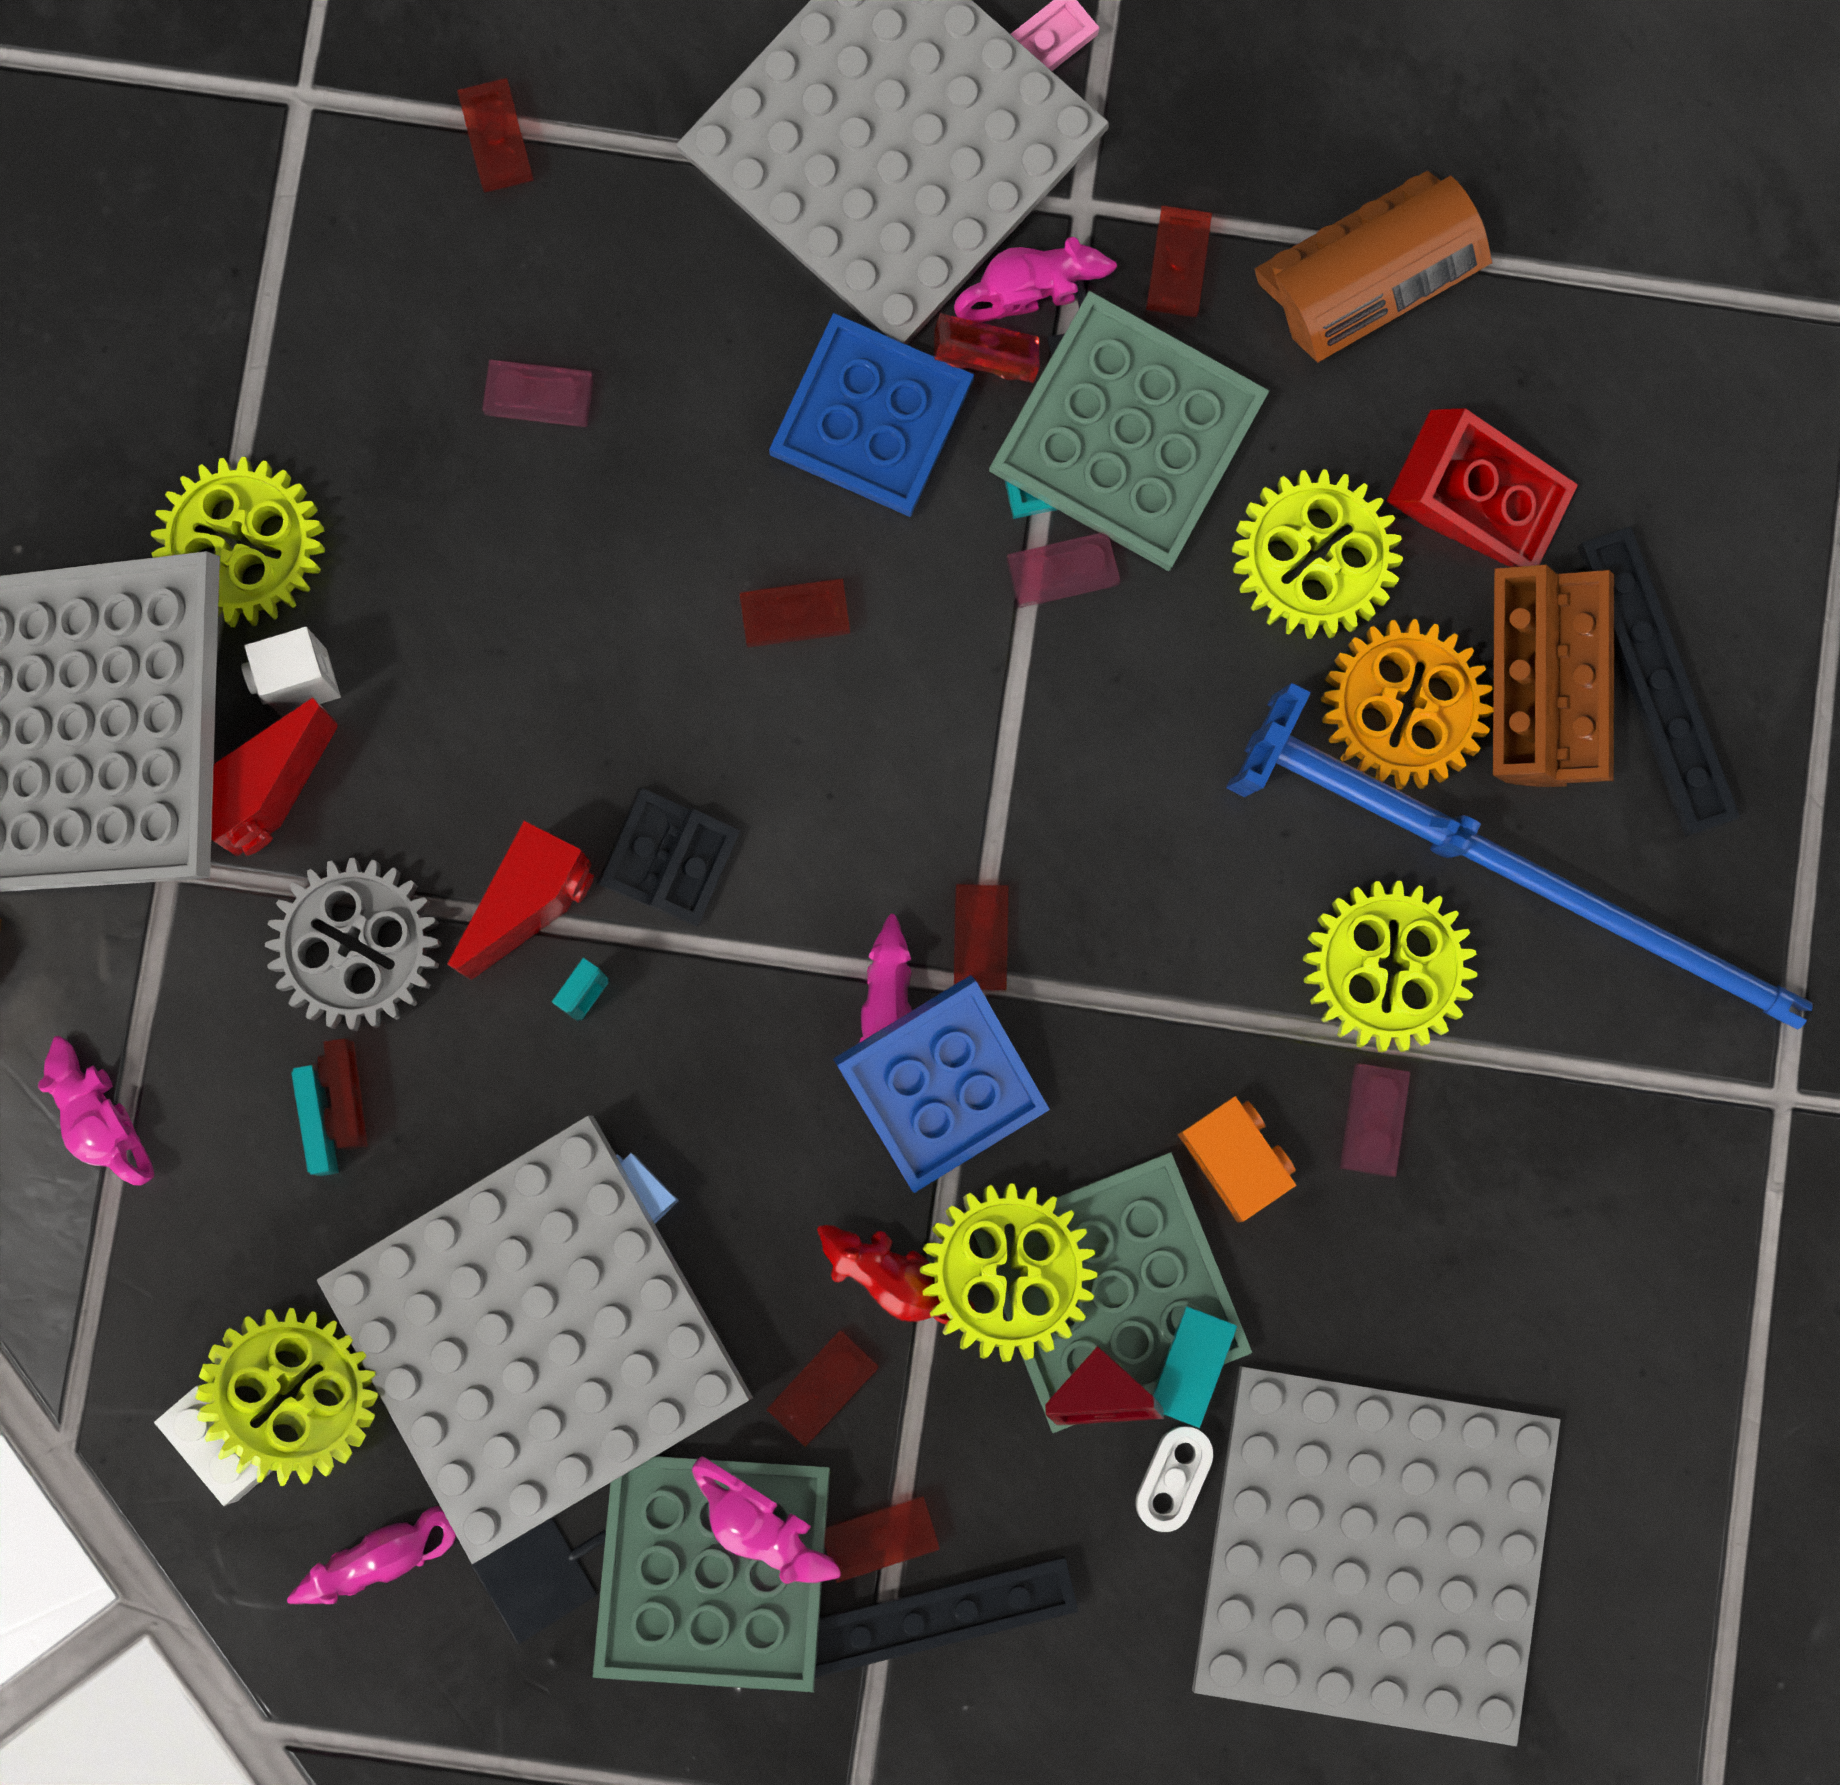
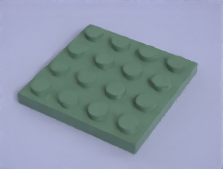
M1089 291L993 460L989 472L1165 570L1170 571L1268 395L1269 390Z
M1171 1152L1057 1197L1056 1206L1053 1211L1057 1217L1071 1210L1074 1212L1071 1221L1067 1225L1070 1232L1086 1229V1235L1077 1242L1079 1249H1092L1095 1251V1255L1082 1261V1266L1084 1269L1097 1272V1277L1082 1282V1288L1091 1292L1094 1295V1299L1089 1302H1077L1075 1305L1086 1316L1084 1321L1075 1322L1069 1319L1065 1321L1070 1328L1072 1336L1064 1340L1055 1333H1051L1054 1350L1046 1353L1037 1342H1034L1033 1358L1029 1360L1023 1358L1045 1416V1404L1097 1346L1145 1390L1152 1394L1185 1306L1237 1326L1224 1364L1252 1353ZM1007 1224L1005 1226L1007 1261L1004 1265L996 1268L997 1275L1006 1277L1007 1288L1003 1310L1007 1320L1011 1321L1010 1283L1020 1277V1270L1012 1269L1010 1265L1014 1228L1012 1225ZM973 1231L983 1259L991 1258L995 1250L992 1236L985 1231ZM1027 1233L1023 1241L1025 1253L1033 1260H1044L1048 1253V1244L1045 1238L1038 1233ZM1030 1286L1023 1292L1022 1303L1030 1314L1040 1316L1046 1310L1047 1298L1042 1290ZM1046 1416L1052 1433L1073 1426H1057L1050 1418Z
M653 1457L611 1482L593 1678L814 1693L822 1582L803 1583L794 1581L789 1584L783 1583L779 1576V1570L770 1567L763 1561L737 1556L724 1549L712 1532L709 1518V1502L697 1485L692 1473V1467L698 1459ZM709 1460L775 1502L777 1507L773 1514L785 1521L791 1513L811 1526L806 1534H800L799 1538L807 1548L824 1554L830 1478L829 1467ZM714 1479V1481L722 1488L726 1490L730 1489L725 1484Z

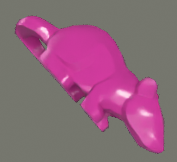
M1075 237L1067 238L1064 248L1049 251L1023 247L1008 248L992 259L980 283L970 286L960 294L955 301V314L959 322L973 324L993 319H1002L1006 316L1035 312L1039 309L1037 300L1052 296L1056 306L1067 305L1075 301L1073 293L1078 292L1077 284L1074 282L1104 278L1116 269L1117 263L1097 249L1080 244ZM981 301L991 302L993 305L992 308L987 309L971 308L975 303Z
M890 914L885 920L882 930L868 956L873 962L867 969V984L869 988L867 1000L861 1009L863 1037L860 1039V1042L912 1011V1007L908 1003V987L910 986L912 973L906 962L911 960L906 940L901 932L899 921L894 914Z
M60 1036L54 1037L45 1059L44 1077L39 1081L38 1088L41 1092H49L54 1097L55 1103L60 1110L61 1135L66 1148L82 1162L95 1166L109 1167L119 1178L132 1185L141 1186L149 1182L155 1176L154 1168L141 1143V1139L136 1134L125 1107L121 1103L114 1106L111 1100L104 1096V1093L113 1087L108 1074L103 1069L97 1071L95 1066L92 1065L86 1069V1075H84L80 1069L79 1060L73 1046ZM129 1149L133 1153L137 1168L129 1164L126 1151Z
M701 1456L692 1467V1473L697 1485L709 1502V1518L712 1532L724 1549L737 1556L763 1561L770 1567L779 1570L780 1579L786 1584L794 1581L819 1583L840 1578V1569L833 1558L819 1551L807 1548L800 1540L799 1535L806 1534L811 1528L809 1524L791 1513L785 1521L773 1514L777 1507L775 1502L705 1457ZM714 1479L725 1484L730 1489L726 1490L722 1488L714 1481Z
M431 1507L421 1514L414 1526L404 1522L379 1528L365 1535L362 1542L353 1548H346L335 1552L325 1565L318 1562L291 1592L287 1602L290 1604L337 1603L338 1596L355 1595L364 1590L366 1586L376 1582L388 1583L410 1571L416 1565L418 1567L423 1566L425 1560L442 1556L453 1545L457 1536L441 1507ZM434 1526L442 1527L444 1534L442 1543L433 1551L424 1554L423 1550Z

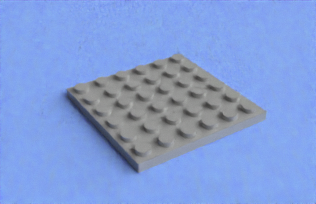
M810 0L682 137L676 146L683 156L875 330L908 345L1108 130L1109 122L972 0Z
M205 551L0 576V892L210 878L220 556Z
M594 1116L583 1118L317 1279L346 1335L353 1339L351 1344L356 1352L363 1351L366 1354L365 1359L362 1361L365 1370L375 1371L376 1376L371 1381L472 1564L753 1399Z
M1240 1366L1192 1691L1197 1694L1517 1746L1560 1419Z

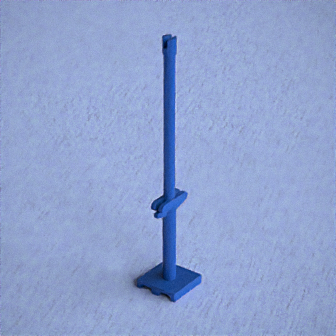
M1290 683L1271 696L1267 704L1271 709L1262 727L1253 732L1244 750L1248 755L1238 775L1229 780L1226 786L1227 789L1242 797L1263 789L1277 763L1433 843L1430 850L1439 856L1452 858L1463 855L1763 1009L1765 1014L1797 1030L1806 1023V1019L1790 1012L1789 1009L1792 1006L1799 1011H1812L1813 1003L1779 985L1774 986L1477 834L1481 823L1465 815L1451 818L1291 736L1290 734L1311 692Z

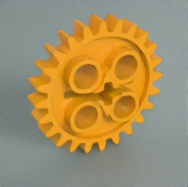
M1413 619L1409 623L1405 633H1401L1396 620H1391L1387 625L1385 637L1375 626L1370 627L1366 632L1368 645L1354 637L1348 644L1354 657L1340 652L1334 661L1343 672L1330 671L1325 678V681L1337 688V690L1325 692L1321 697V702L1335 706V710L1325 714L1322 718L1323 723L1338 724L1339 728L1329 738V742L1339 743L1345 741L1348 745L1340 759L1346 761L1357 756L1361 759L1357 769L1362 772H1366L1370 767L1377 769L1375 779L1384 782L1389 774L1394 775L1396 788L1399 790L1406 786L1409 776H1413L1419 789L1424 788L1428 784L1429 772L1432 773L1439 783L1444 782L1448 778L1446 764L1458 772L1466 766V762L1460 752L1475 756L1481 748L1471 737H1485L1490 731L1478 719L1488 717L1494 712L1493 707L1480 703V699L1487 696L1493 690L1492 686L1477 685L1476 679L1486 670L1485 666L1469 668L1466 663L1474 652L1473 648L1471 647L1457 653L1454 650L1458 635L1455 633L1444 642L1438 640V624H1434L1425 635L1420 634L1417 619ZM1387 660L1398 664L1403 674L1402 681L1393 683L1385 680L1380 674L1379 663ZM1422 662L1425 665V669L1411 700V706L1415 709L1404 720L1398 746L1392 747L1389 744V740L1403 709V703L1399 700L1411 687L1416 663ZM1438 678L1446 681L1451 688V699L1443 701L1433 697L1428 687L1429 679ZM1372 708L1380 711L1386 720L1385 730L1373 731L1367 728L1362 720V710ZM1416 726L1428 728L1435 738L1434 748L1423 749L1417 746L1412 739V728Z

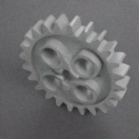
M349 858L346 872L343 873L336 863L328 861L327 877L322 879L316 872L309 869L307 875L310 886L304 889L292 882L289 886L296 896L293 903L283 900L276 902L277 906L286 913L284 920L268 921L270 927L280 932V938L265 942V947L280 952V957L270 962L267 966L272 971L285 972L286 974L275 985L278 990L288 991L295 988L296 991L288 1003L290 1006L297 1009L310 1002L306 1018L315 1021L324 1011H327L326 1026L336 1029L342 1017L345 1016L348 1028L352 1031H358L361 1016H365L372 1027L378 1028L380 1027L381 1011L385 1010L388 1015L397 1020L400 1018V1013L396 1003L401 999L413 1006L418 1004L415 996L410 991L414 985L421 988H430V983L420 974L423 969H436L439 966L437 962L426 956L427 950L441 947V941L428 937L426 934L427 931L438 926L439 922L434 917H421L420 914L431 903L425 897L411 900L418 887L413 881L410 880L397 887L401 874L397 869H390L381 878V866L375 860H371L365 873L361 872L360 864L355 858ZM343 896L354 897L356 901L354 915L344 922L335 921L332 915L334 903ZM319 919L352 938L358 937L360 942L392 959L395 963L394 968L388 970L356 951L349 952V949L343 944L314 929L313 922ZM389 921L399 922L402 927V936L399 942L392 947H381L378 942L379 929ZM316 942H326L329 947L327 961L318 968L308 967L306 962L307 949ZM362 967H371L375 973L374 986L364 994H356L351 987L353 974Z

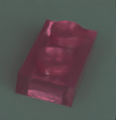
M489 360L482 410L487 416L587 427L593 375L591 371Z
M1102 532L1008 554L1006 559L1019 608L1113 587L1120 583L1110 538Z
M1359 1063L1355 1065L1340 1169L1396 1177L1410 1079L1409 1071Z

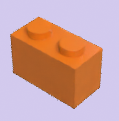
M1234 1096L1177 1135L1237 1222H1244L1297 1186L1290 1176L1296 1169L1284 1150L1279 1145L1271 1149L1260 1133V1130L1265 1127V1123L1248 1100L1241 1104L1237 1097Z

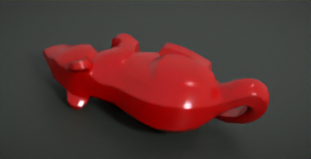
M820 1225L817 1228L823 1252L833 1265L831 1271L833 1281L837 1283L842 1282L846 1277L850 1276L864 1286L873 1299L887 1313L901 1321L919 1322L932 1318L929 1313L940 1301L938 1296H925L922 1293L924 1289L935 1284L934 1277L920 1273L922 1266L931 1264L926 1258L914 1250L910 1251L906 1256L890 1252L892 1240L882 1231H876L871 1237L873 1244L862 1243L860 1237L855 1233L842 1230L834 1225ZM968 1299L971 1308L975 1310V1305ZM947 1314L933 1317L936 1321L945 1325L950 1320Z

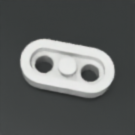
M1177 1426L1167 1431L1161 1438L1136 1495L1137 1513L1141 1520L1151 1529L1159 1532H1170L1178 1529L1187 1521L1213 1460L1212 1445L1204 1433L1190 1426ZM1181 1443H1189L1194 1451L1192 1459L1187 1463H1179L1174 1455L1176 1447ZM1159 1493H1167L1171 1496L1172 1505L1167 1512L1159 1513L1153 1508V1499Z

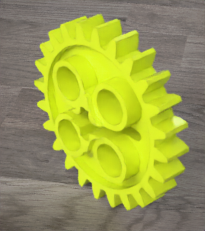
M246 457L240 458L236 470H232L224 458H219L218 473L213 475L201 464L198 466L200 481L194 483L189 478L182 476L180 480L186 492L182 496L169 491L165 494L174 505L172 511H156L155 514L166 524V529L151 531V536L157 542L164 544L165 547L152 552V557L197 553L205 548H215V555L220 556L218 617L223 612L225 622L231 627H235L240 613H244L251 625L256 626L258 623V611L264 609L275 620L278 618L276 603L282 600L285 604L294 608L296 603L290 592L294 588L305 592L311 590L302 578L304 572L320 573L321 569L315 562L309 559L310 555L325 552V548L320 542L311 539V537L324 532V527L319 521L308 520L318 509L312 501L301 502L307 492L300 483L289 487L291 477L285 470H281L272 478V468L267 461L263 460L258 465L256 471L253 472L251 463ZM224 500L234 501V507L229 516L220 520L212 519V512L216 504ZM274 516L283 518V525L279 532L271 536L261 535V526L265 520ZM198 525H203L234 540H240L244 534L255 547L280 551L282 555L279 559H274L243 544H236L232 549L223 538L213 534L196 533L195 528ZM255 564H263L265 566V572L260 581L251 585L243 584V574L248 567Z
M1302 470L1297 478V486L1295 487L1283 476L1277 484L1279 495L1267 487L1263 488L1259 496L1264 507L1250 502L1245 511L1254 522L1240 521L1236 531L1247 539L1235 541L1232 552L1246 556V558L1235 564L1233 572L1249 575V578L1242 583L1239 590L1241 593L1256 591L1258 596L1251 606L1253 611L1266 605L1271 609L1267 624H1273L1281 616L1286 618V634L1290 635L1298 623L1305 625L1307 639H1312L1320 625H1323L1328 638H1333L1337 633L1338 622H1341L1349 632H1352L1358 626L1356 613L1369 622L1376 614L1370 602L1384 606L1390 597L1381 587L1394 588L1399 580V577L1387 570L1399 567L1403 561L1402 556L1389 552L1390 549L1398 546L1402 540L1401 535L1386 534V530L1392 525L1395 517L1394 515H1388L1379 518L1376 512L1384 500L1380 497L1367 503L1363 499L1368 487L1365 483L1354 492L1348 490L1349 477L1347 474L1340 478L1337 485L1330 484L1327 470H1322L1316 483H1311L1306 470ZM1312 509L1324 510L1329 514L1332 526L1324 529L1315 527L1309 521L1307 512ZM1343 526H1352L1353 531L1333 544L1324 559L1321 557L1315 559L1289 584H1284L1281 581L1285 574L1303 563L1310 549L1317 551ZM1273 541L1285 542L1292 549L1293 558L1288 561L1276 560L1268 551V544ZM1351 547L1358 549L1364 555L1366 565L1360 568L1349 566L1344 562L1341 550ZM1306 580L1319 581L1324 585L1327 597L1317 601L1310 599L1302 590V582Z
M1375 881L1371 884L1369 898L1366 897L1359 887H1356L1350 891L1352 906L1340 898L1336 899L1332 906L1338 917L1335 918L1324 913L1320 915L1317 920L1326 930V933L1312 932L1307 938L1312 944L1319 947V951L1303 956V961L1317 966V972L1305 977L1304 983L1319 984L1321 989L1319 993L1310 999L1311 1004L1327 1002L1330 1007L1324 1013L1321 1020L1327 1022L1338 1017L1342 1021L1337 1033L1340 1038L1353 1029L1358 1031L1356 1046L1360 1048L1365 1046L1371 1037H1376L1378 1052L1387 1051L1391 1039L1395 1040L1400 1052L1409 1050L1410 1035H1413L1421 1046L1430 1043L1428 1027L1439 1035L1447 1033L1449 1030L1443 1016L1445 1015L1455 1020L1463 1016L1462 1011L1454 1001H1467L1472 998L1473 994L1461 986L1462 981L1477 977V972L1463 967V961L1477 955L1476 950L1461 949L1459 944L1460 941L1470 934L1469 929L1453 931L1450 926L1456 920L1459 913L1453 911L1444 916L1438 913L1443 899L1441 896L1436 897L1428 904L1422 902L1423 887L1420 885L1410 893L1409 897L1404 896L1402 881L1393 883L1389 894H1385L1380 881ZM1394 920L1398 924V931L1392 950V963L1400 965L1401 971L1391 976L1389 984L1391 1010L1389 1013H1384L1382 1011V999L1386 991L1388 972L1384 968H1379L1378 962L1384 960L1390 954L1389 922ZM1364 924L1375 930L1378 935V944L1374 951H1366L1357 946L1354 940V930L1357 925ZM1417 930L1423 932L1428 937L1430 950L1427 956H1416L1409 950L1406 939L1410 931ZM1360 976L1366 978L1371 983L1374 994L1369 1003H1359L1352 998L1349 993V984L1353 977ZM1406 982L1417 983L1423 988L1426 1000L1421 1009H1413L1405 1004L1402 998V989Z
M1009 1184L1005 1188L1003 1198L999 1199L995 1189L990 1185L984 1189V1203L982 1204L973 1194L965 1195L963 1200L967 1212L963 1213L951 1205L946 1210V1214L952 1226L936 1223L932 1227L933 1232L942 1240L941 1243H927L923 1247L927 1254L936 1258L935 1263L927 1264L920 1268V1273L934 1277L935 1284L922 1291L923 1295L938 1296L940 1301L931 1310L930 1316L935 1317L947 1314L950 1320L945 1325L942 1333L947 1335L957 1329L964 1332L960 1342V1348L963 1350L973 1344L975 1340L979 1341L980 1358L983 1359L989 1357L995 1346L999 1347L1002 1362L1011 1361L1015 1347L1019 1348L1025 1360L1032 1359L1034 1356V1342H1037L1046 1353L1054 1350L1051 1333H1055L1064 1340L1070 1338L1072 1333L1065 1321L1069 1319L1075 1322H1082L1086 1318L1083 1312L1075 1306L1076 1303L1089 1302L1094 1299V1295L1091 1292L1082 1288V1282L1096 1278L1097 1272L1084 1269L1082 1261L1095 1255V1251L1092 1249H1079L1077 1242L1086 1235V1229L1070 1232L1067 1225L1071 1221L1074 1212L1071 1210L1057 1217L1053 1213L1057 1198L1054 1196L1044 1202L1042 1206L1036 1204L1037 1188L1034 1187L1026 1192L1023 1199H1018L1015 1184ZM1007 1224L1012 1225L1014 1228L1010 1265L1012 1269L1020 1270V1277L1010 1283L1011 1321H1005L1003 1318L1007 1288L1006 1277L997 1275L996 1268L1004 1265L1007 1261V1242L1005 1236V1226ZM973 1231H985L992 1236L995 1250L991 1258L983 1259L973 1254L969 1245L970 1235ZM1027 1233H1038L1045 1238L1048 1244V1253L1044 1260H1033L1025 1253L1023 1241ZM972 1285H984L992 1292L994 1303L989 1313H978L971 1308L968 1302V1293ZM1027 1287L1039 1288L1047 1298L1046 1310L1040 1316L1030 1314L1023 1306L1022 1295Z
M289 1308L284 1321L278 1322L272 1310L269 1309L266 1310L262 1326L260 1327L251 1317H245L241 1326L242 1335L231 1328L227 1329L223 1337L226 1347L214 1344L208 1355L214 1364H203L199 1377L208 1383L198 1386L195 1399L209 1404L200 1408L197 1420L202 1422L214 1421V1424L206 1433V1442L223 1439L224 1444L218 1458L222 1460L234 1453L240 1456L236 1467V1472L239 1474L250 1464L258 1466L257 1482L261 1483L269 1470L277 1471L280 1486H285L291 1471H297L303 1484L308 1483L312 1476L313 1466H316L324 1476L330 1475L334 1467L332 1457L345 1464L352 1454L349 1445L360 1447L366 1437V1434L359 1427H370L375 1415L365 1408L374 1405L378 1398V1393L363 1388L372 1383L371 1380L376 1376L375 1371H359V1367L362 1365L366 1354L363 1351L353 1354L349 1353L348 1349L353 1341L349 1335L339 1340L333 1337L337 1325L336 1321L333 1320L328 1323L323 1330L317 1328L316 1312L312 1311L305 1323L297 1322L294 1308ZM281 1351L292 1352L299 1358L301 1365L292 1368L286 1367L279 1363L275 1354ZM319 1364L323 1367V1371L315 1374L302 1385L296 1399L292 1397L285 1399L260 1427H251V1421L265 1414L273 1406L278 1393L285 1395L290 1392L314 1365ZM240 1386L252 1387L258 1391L261 1400L255 1403L244 1402L238 1398L235 1389ZM318 1389L331 1391L337 1397L338 1404L334 1406L322 1405L314 1397L313 1391ZM280 1424L289 1425L296 1430L299 1439L294 1442L282 1441L276 1437L273 1427Z

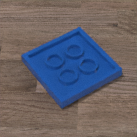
M833 313L770 446V456L911 517L971 388L974 374Z
M971 975L833 1058L913 1193L1050 1110L978 983Z

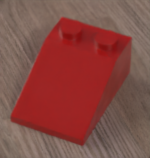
M1466 408L1430 410L1387 498V502L1425 527L1509 567L1540 565L1578 484Z
M313 697L216 762L213 766L211 839L235 856H239L243 852L246 856L252 855L272 841L271 833L283 824L339 726L335 719Z
M524 821L447 965L463 976L473 980L567 912L573 900L581 903L594 879V875L589 873L592 864L583 851Z

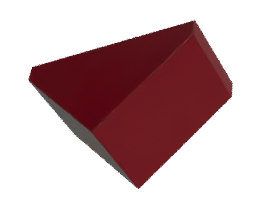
M1098 1346L1045 1404L1046 1416L1057 1426L1164 1419L1163 1407Z

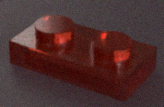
M507 78L457 90L484 193L533 181Z
M1161 206L1146 310L1197 317L1212 213Z
M940 313L934 329V360L946 362L955 368L968 367L993 373L1006 380L1018 379L1034 383L1040 368L1039 337Z
M843 579L740 592L747 648L850 634Z
M956 884L953 985L971 975L978 983L982 992H1006L1008 885Z
M345 1038L324 1041L325 1055L318 1056V1073L322 1087H329L332 1108H326L324 1112L329 1140L336 1139L337 1148L351 1150L368 1147L355 1044Z
M840 1330L766 1410L806 1447L879 1366Z
M923 1495L827 1526L825 1530L827 1554L833 1558L841 1572L840 1578L835 1579L836 1583L940 1550Z

